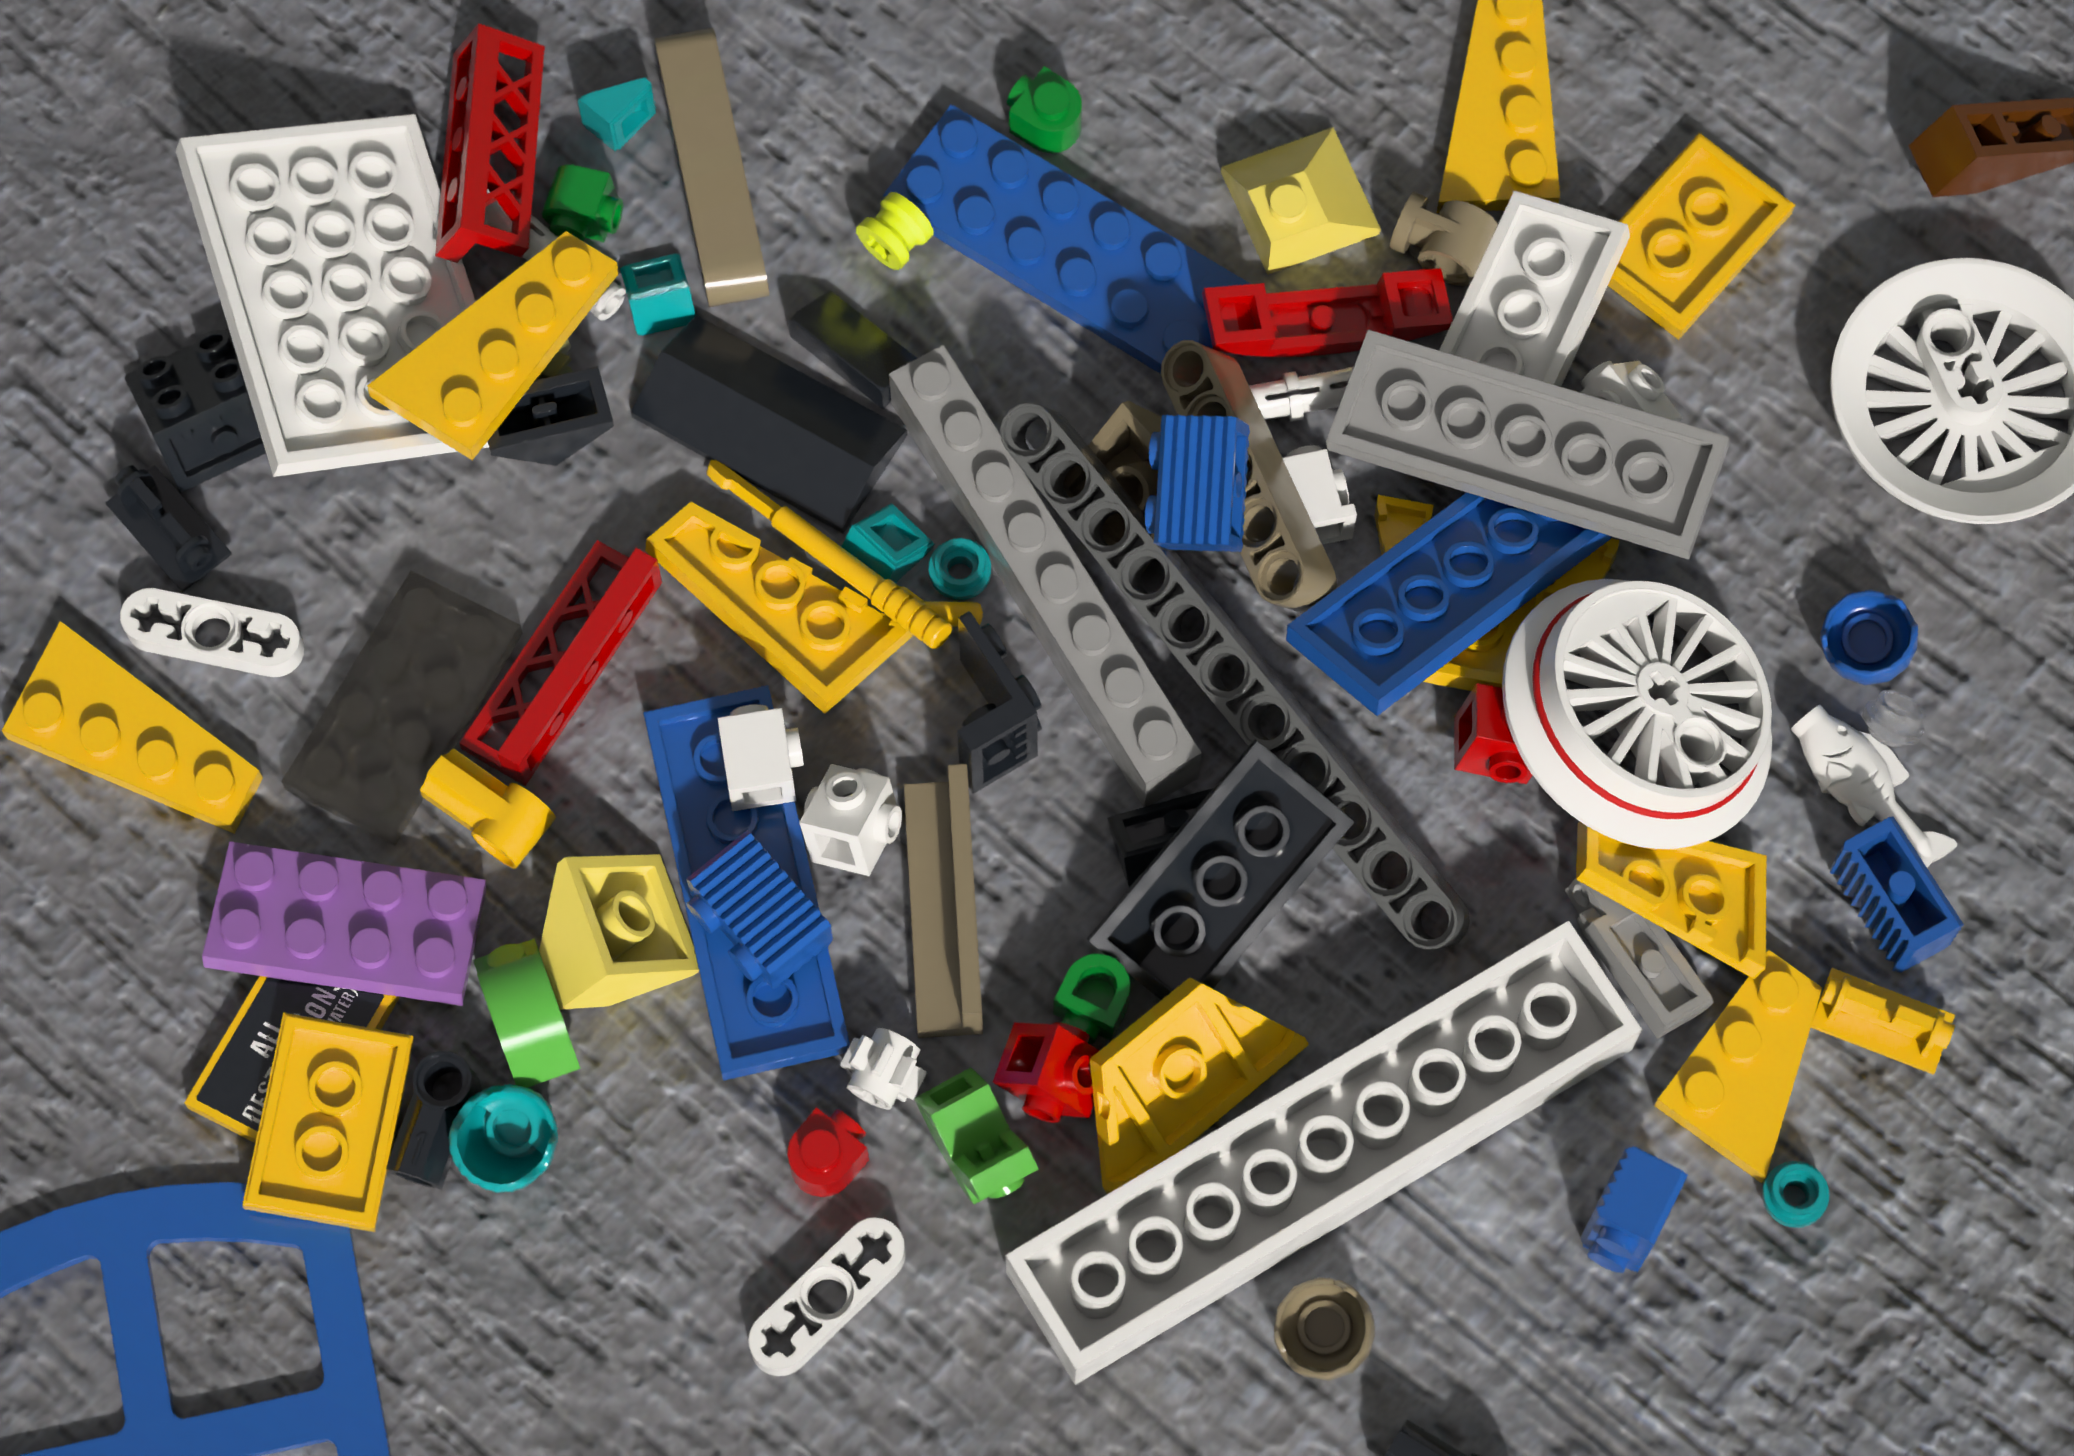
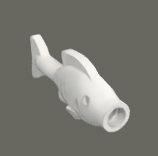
M1821 705L1808 712L1791 728L1800 740L1803 754L1814 777L1818 780L1822 793L1831 794L1838 802L1848 806L1850 815L1859 826H1864L1873 816L1880 822L1894 816L1927 868L1931 863L1943 858L1957 847V842L1946 835L1933 831L1922 832L1896 802L1893 787L1902 784L1909 777V773L1885 743L1871 734L1857 731L1847 723L1829 715Z

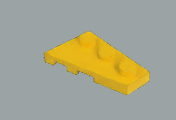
M1578 822L1576 880L1754 980L1766 969L1767 855L1710 841L1679 849L1638 847L1607 837L1582 822Z
M1768 950L1766 953V969L1755 980L1751 977L1746 979L1657 1099L1654 1106L1757 1181L1763 1183L1767 1176L1823 987Z

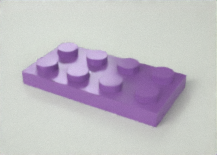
M229 842L202 954L204 968L463 1006L486 895V880Z

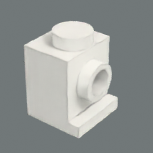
M1303 446L1289 452L1283 458V461L1322 545L1352 539L1357 513L1354 503L1349 504L1348 489L1342 469L1332 470L1327 449L1322 450L1320 446Z

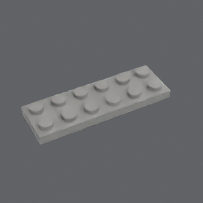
M1368 330L1326 439L1327 449L1332 452L1689 560L1729 447V437Z

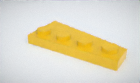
M1478 0L1436 213L1440 212L1445 202L1452 200L1473 204L1484 211L1505 210L1514 191L1559 204L1560 188L1543 0Z
M567 231L368 384L370 397L473 460L619 274L617 262Z
M693 502L688 503L646 539L645 551L650 556L656 558L665 570L824 714L913 636L910 631L904 629L890 617L868 606V599L847 587H844L842 591L812 575L813 568L793 557H790L788 561L761 547V540Z
M61 621L1 730L8 740L234 834L263 779L256 767Z

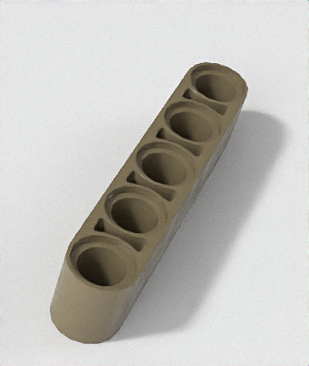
M714 27L654 38L709 307L770 296Z
M1183 340L1176 343L1169 349L1162 361L1161 376L1177 415L1233 416L1249 425V447L1247 450L1249 458L1247 460L1248 471L1246 478L1249 472L1250 476L1245 487V522L1243 524V548L1240 554L1252 581L1264 600L1303 614L1337 589L1336 574L1241 367L1233 357L1193 340ZM1274 523V529L1270 535V529ZM1299 574V579H1298L1297 585H1296V587L1293 589V587H1294V581H1295L1297 575Z

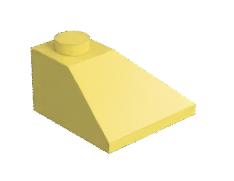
M1334 127L1221 167V174L1267 275L1380 234L1381 228Z
M660 854L564 857L557 863L539 952L560 1010L611 1006L694 976L699 972L694 945Z

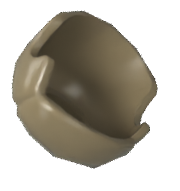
M1317 1277L1294 1286L1278 1305L1274 1325V1341L1285 1362L1295 1372L1305 1377L1331 1381L1353 1373L1370 1355L1375 1339V1320L1368 1303L1348 1283L1332 1278Z

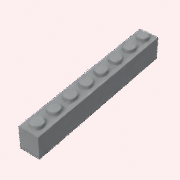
M942 345L889 373L891 404L978 544L988 553L993 568L1142 806H1150L1198 779L1201 751L1024 471L1005 449L1000 433L945 346Z

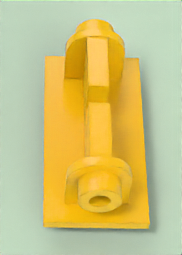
M1831 968L1815 1011L1811 1028L1934 1075L1943 1048H1947L1955 1028V1024H1952L1955 1014Z

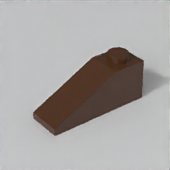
M2074 97L1952 105L1908 145L1918 165L1921 177L1927 184L1932 197L1977 194L2074 163Z

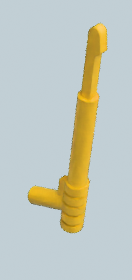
M717 460L709 462L706 475L720 488L729 489L771 520V525L871 599L872 605L884 612V614L904 629L910 631L912 635L923 641L931 649H938L947 641L952 627H958V617L968 611L972 613L980 625L983 612L978 602L922 600L908 588L900 587L891 579H884L790 508L778 505L726 465Z

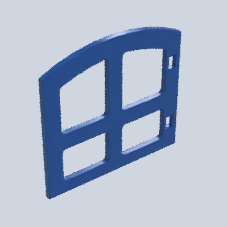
M219 1182L175 1184L111 1194L56 1209L1 1231L0 1299L47 1275L85 1260L96 1259L100 1262L125 1416L124 1427L116 1434L18 1456H264L323 1442L333 1443L337 1448L338 1456H391L351 1228L243 1209L242 1204L247 1183ZM199 1241L249 1242L300 1249L304 1257L324 1373L322 1385L313 1391L185 1419L177 1417L174 1412L150 1263L151 1250L161 1243Z

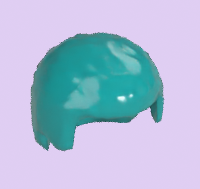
M513 1084L493 1085L470 1097L461 1107L449 1132V1150L452 1160L458 1167L461 1175L465 1176L471 1183L495 1193L514 1192L518 1189H523L549 1168L554 1158L558 1142V1127L552 1112V1106L540 1093L530 1088Z

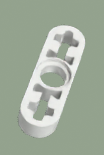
M145 588L134 592L125 600L121 608L120 621L129 640L135 647L146 652L268 677H281L291 673L299 666L304 656V643L297 626L290 618L279 613L156 588ZM153 608H158L165 621L181 625L182 639L177 640L179 636L174 626L163 623H154L150 632H145L138 618L149 617L152 614ZM212 618L226 621L230 625V631L223 643L214 647H205L196 642V630L201 623ZM248 625L246 629L252 640L271 642L275 633H281L285 645L288 647L287 649L276 648L272 657H266L260 644L243 640V626ZM243 644V652L239 653V650L241 649Z
M867 1218L854 1225L755 1321L751 1327L748 1341L750 1352L756 1365L767 1374L786 1376L798 1371L899 1273L905 1261V1245L900 1230L893 1223L882 1218ZM868 1237L876 1243L884 1237L890 1240L886 1247L889 1261L882 1264L875 1258L870 1260L859 1271L860 1279L867 1282V1284L862 1289H858L849 1272L835 1264L840 1259L845 1258L849 1268L852 1269L864 1255L861 1244L863 1239ZM821 1280H835L846 1289L847 1299L839 1311L832 1314H821L810 1306L808 1302L809 1292ZM794 1304H797L805 1320L812 1326L819 1328V1330L813 1336H810L807 1328L803 1325L791 1338V1344L794 1349L792 1355L786 1357L784 1354L776 1352L769 1358L764 1354L769 1347L765 1334L771 1329L780 1335L786 1333L796 1323L795 1315L788 1310Z

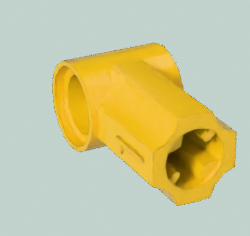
M454 748L437 759L427 772L424 784L420 788L424 799L470 830L474 840L484 850L513 869L520 865L556 820L553 811L533 793L516 783H510L509 786L505 785Z

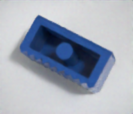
M1162 415L1161 432H1153L1149 443L1150 466L1152 470H1158L1157 495H1150L1145 507L1146 530L1149 534H1154V544L1167 550L1242 551L1243 524L1245 522L1244 500L1246 498L1245 487L1248 471L1247 460L1249 458L1247 450L1250 434L1247 423L1233 416Z
M1894 816L1886 818L1844 842L1831 865L1830 874L1838 875L1837 884L1845 886L1843 895L1852 897L1850 906L1859 908L1857 916L1866 919L1864 927L1873 929L1871 938L1880 940L1878 949L1887 951L1885 960L1894 962L1892 971L1902 973L1951 945V942L1957 937L1958 931L1961 930L1964 924Z
M748 830L687 878L689 892L693 897L686 903L688 909L708 933L711 934L718 928L722 930L735 945L728 950V954L740 971L752 982L761 975L772 989L779 987L784 980L789 979L792 973L798 971L802 965L808 963L813 956L818 955L823 948L828 947L833 941L831 924L827 918L821 914L819 909L813 905L811 900L805 896L802 890L796 886L794 881L788 877L786 872L780 868L768 851L762 847L760 842Z
M1635 1146L1624 1149L1580 1237L1583 1247L1589 1249L1588 1257L1596 1264L1613 1272L1623 1273L1625 1268L1638 1272L1653 1248L1688 1175L1683 1170Z

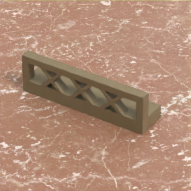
M967 764L948 765L949 782L904 784L918 1038L983 1034Z

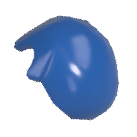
M1875 590L1849 593L1827 611L1820 632L1823 653L1832 669L1842 678L1864 686L1889 682L1908 668L1916 653L1918 624L1915 622L1906 604L1899 597L1886 595Z

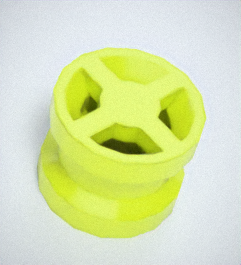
M890 192L880 202L881 211L875 217H866L856 227V234L865 248L876 259L891 269L900 270L909 261V251L915 245H924L934 235V231L929 220L915 204L898 193Z

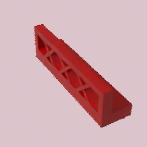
M480 23L476 25L453 54L435 256L458 263L475 243L520 258L529 249L545 46ZM499 52L525 61L523 78L515 82L511 80L498 62ZM504 99L520 118V128L510 133L494 113V105ZM499 150H502L516 169V178L506 184L489 163L490 155ZM495 201L499 203L512 221L511 232L484 224L486 206Z
M597 540L459 742L461 749L526 786L661 586L662 579L658 560L638 548H635L631 556L627 557ZM602 563L619 573L600 600L592 601L589 582ZM584 593L586 603L575 605L581 594ZM589 616L568 649L558 652L554 634L562 622ZM549 643L551 654L540 656ZM555 667L534 699L524 703L520 684L528 672ZM514 694L517 705L505 707ZM520 717V720L499 751L482 742L494 723Z

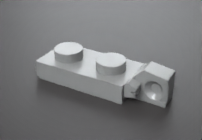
M1576 878L1565 889L1566 894L1579 914L1576 920L1581 930H1583L1584 936L1657 1039L1705 1012L1714 1003L1711 994L1662 927L1581 883Z

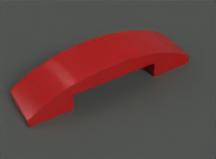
M1441 268L1382 273L1378 283L1370 285L1266 293L1264 283L1209 287L1204 288L1202 292L1213 349L1240 355L1304 357L1360 351L1368 330L1401 340L1411 341L1448 330L1453 322Z

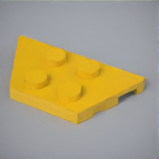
M1189 977L1090 1058L1102 1187L1106 1194L1111 1193L1183 1150L1309 1045L1306 1038Z

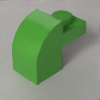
M535 938L520 944L500 946L489 955L473 960L483 995L515 1084L528 1088L581 1069Z
M972 1067L914 1098L940 1152L973 1205L987 1197L999 1198L1014 1192L1023 1184L1024 1177L1039 1169L1028 1146L1009 1128L989 1084Z

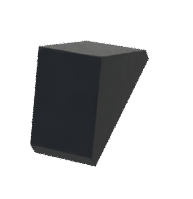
M595 366L534 381L487 441L491 456L557 466L614 427L599 367Z

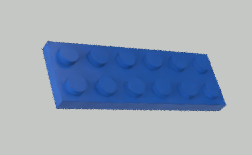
M952 104L883 194V199L890 192L906 197L929 220L934 231V237L1160 374L1162 361L1166 353L1176 343L1183 340H1193L1213 349L1202 297L1204 288L1251 284Z
M1465 493L1287 625L1286 641L1373 714L1378 716L1613 537L1471 493Z
M769 685L643 712L723 1081L845 1054L850 1046L828 947L823 948L818 955L813 956L808 963L792 973L789 979L784 980L779 987L772 989L761 975L753 982L750 981L728 954V950L735 945L720 928L711 934L708 933L695 919L686 905L693 898L689 892L687 878L748 830L760 842L762 847L768 851L780 868L786 872L788 877L794 881L796 886L811 900L813 905L819 909L795 802L738 811L732 810L718 718L731 716L733 710L747 705H765L769 710L774 709Z

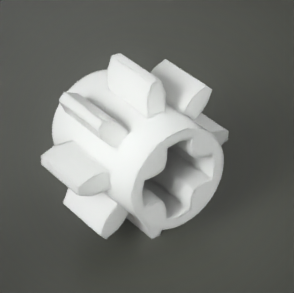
M877 1028L871 1039L865 1035H862L861 1039L853 1038L840 1064L841 1067L853 1072L847 1085L851 1093L871 1105L887 1110L892 1108L896 1098L902 1102H905L907 1098L914 1100L927 1074V1071L915 1066L916 1059L920 1053L919 1047L907 1038L884 1028Z

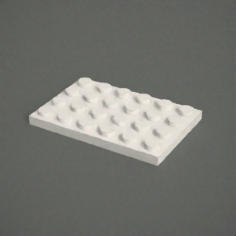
M416 115L180 138L175 152L273 477L458 452L371 398L367 387L368 384L475 302L462 259L455 263L435 256L441 193ZM488 442L483 446V448L489 447Z

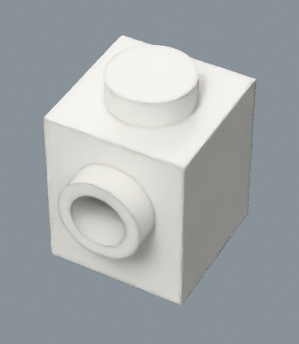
M747 705L733 710L731 716L718 718L732 810L738 811L795 802L796 795L791 768L804 766L798 728L785 729L782 708L769 710L765 705Z

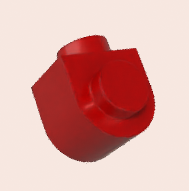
M816 1107L793 1134L788 1145L789 1166L797 1186L807 1194L816 1197H829L843 1191L869 1161L868 1148L861 1143V1140L866 1136L863 1128L841 1110L836 1109L828 1117Z

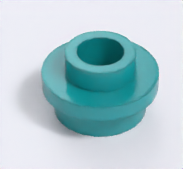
M964 538L948 540L939 545L930 557V581L933 587L947 598L953 600L973 598L980 594L990 581V557L986 550L975 541ZM956 564H965L972 572L964 579H956L949 574V570Z
M1788 1161L1776 1166L1768 1174L1762 1187V1200L1765 1209L1775 1221L1784 1226L1801 1228L1813 1224L1823 1215L1829 1202V1187L1824 1176L1812 1165L1800 1161ZM1787 1186L1799 1187L1805 1194V1204L1801 1206L1789 1204L1783 1195L1784 1188Z

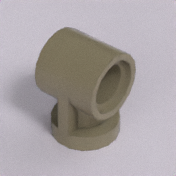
M1412 192L1396 223L1390 241V248L1405 254L1411 244L1422 249L1418 255V260L1423 269L1441 268L1445 283L1455 286L1470 285L1498 224L1492 216L1481 208L1463 201L1452 200L1445 202L1439 214H1435L1426 210L1428 197Z

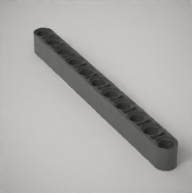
M1033 403L1019 404L1010 409L1003 418L1000 428L1001 441L1005 449L1249 746L1256 739L1299 775L1305 758L1316 753L1325 763L1326 774L1321 784L1315 788L1342 811L1353 802L1363 808L1367 820L1364 831L1354 839L1344 834L1332 849L1403 936L1414 946L1426 950L1450 948L1459 943L1467 934L1470 924L1469 911L1463 900L1175 550H1167L1154 544V534H1149L1146 530L1145 514L1068 420L1054 410ZM1042 418L1047 426L1046 439L1040 447L1030 450L1025 436L1027 428L1032 422ZM1081 465L1086 473L1085 487L1080 494L1070 498L1064 488L1065 477L1072 468ZM1120 513L1125 520L1126 529L1124 536L1119 542L1109 546L1103 537L1104 523L1111 515ZM1158 560L1165 569L1164 583L1159 590L1149 594L1142 585V574L1148 564ZM1198 608L1204 616L1205 627L1198 639L1188 642L1181 631L1182 619L1188 611ZM1237 656L1244 665L1245 676L1239 687L1229 691L1224 687L1220 673L1224 663L1231 657ZM1277 705L1285 715V726L1278 737L1269 740L1261 730L1260 720L1263 712L1268 707ZM1392 852H1397L1404 858L1408 870L1405 881L1396 888H1391L1384 882L1380 869L1382 861ZM1432 902L1440 903L1446 909L1449 917L1447 930L1438 938L1429 936L1423 929L1421 922L1423 910Z

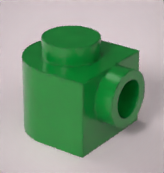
M1045 66L1034 79L1028 75H1023L1015 83L1006 101V105L1010 107L1009 133L1043 153H1059L1073 146L1080 136L1082 123V99L1077 88Z
M561 165L557 168L542 210V217L550 224V231L557 237L567 231L582 241L585 238L605 243L607 234H615L620 225L623 213V200L618 198L610 173L577 165Z
M1090 954L1078 959L1069 968L1054 998L1053 1014L1063 1019L1061 1023L1069 1024L1085 1031L1090 1036L1089 1044H1094L1098 1035L1112 1041L1129 1006L1130 979L1126 969L1118 960L1104 954Z

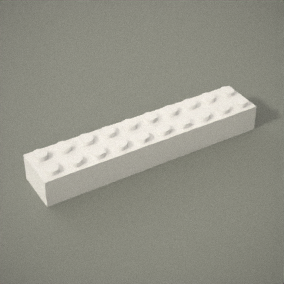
M1567 921L1006 1254V1273L1076 1385L1630 1052L1642 1028L1570 921Z

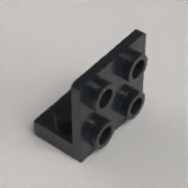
M229 328L205 333L194 344L167 356L153 357L142 363L137 370L125 375L124 379L180 493L266 454Z
M968 611L958 617L960 661L988 702V704L968 715L962 723L963 727L957 730L959 764H967L968 787L974 794L1038 756V732L1042 730V727L1037 717V710L1042 708V705L1029 680L1023 674L1014 678L1002 660L1007 657V651L995 629L989 623L980 627L972 613Z

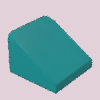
M645 77L585 94L577 100L583 126L613 151L620 150L656 114L652 85Z
M675 253L620 267L635 330L638 335L644 336L685 326L696 316L680 254Z
M890 503L852 525L841 547L884 579H891L897 583L933 549L935 543L894 504Z

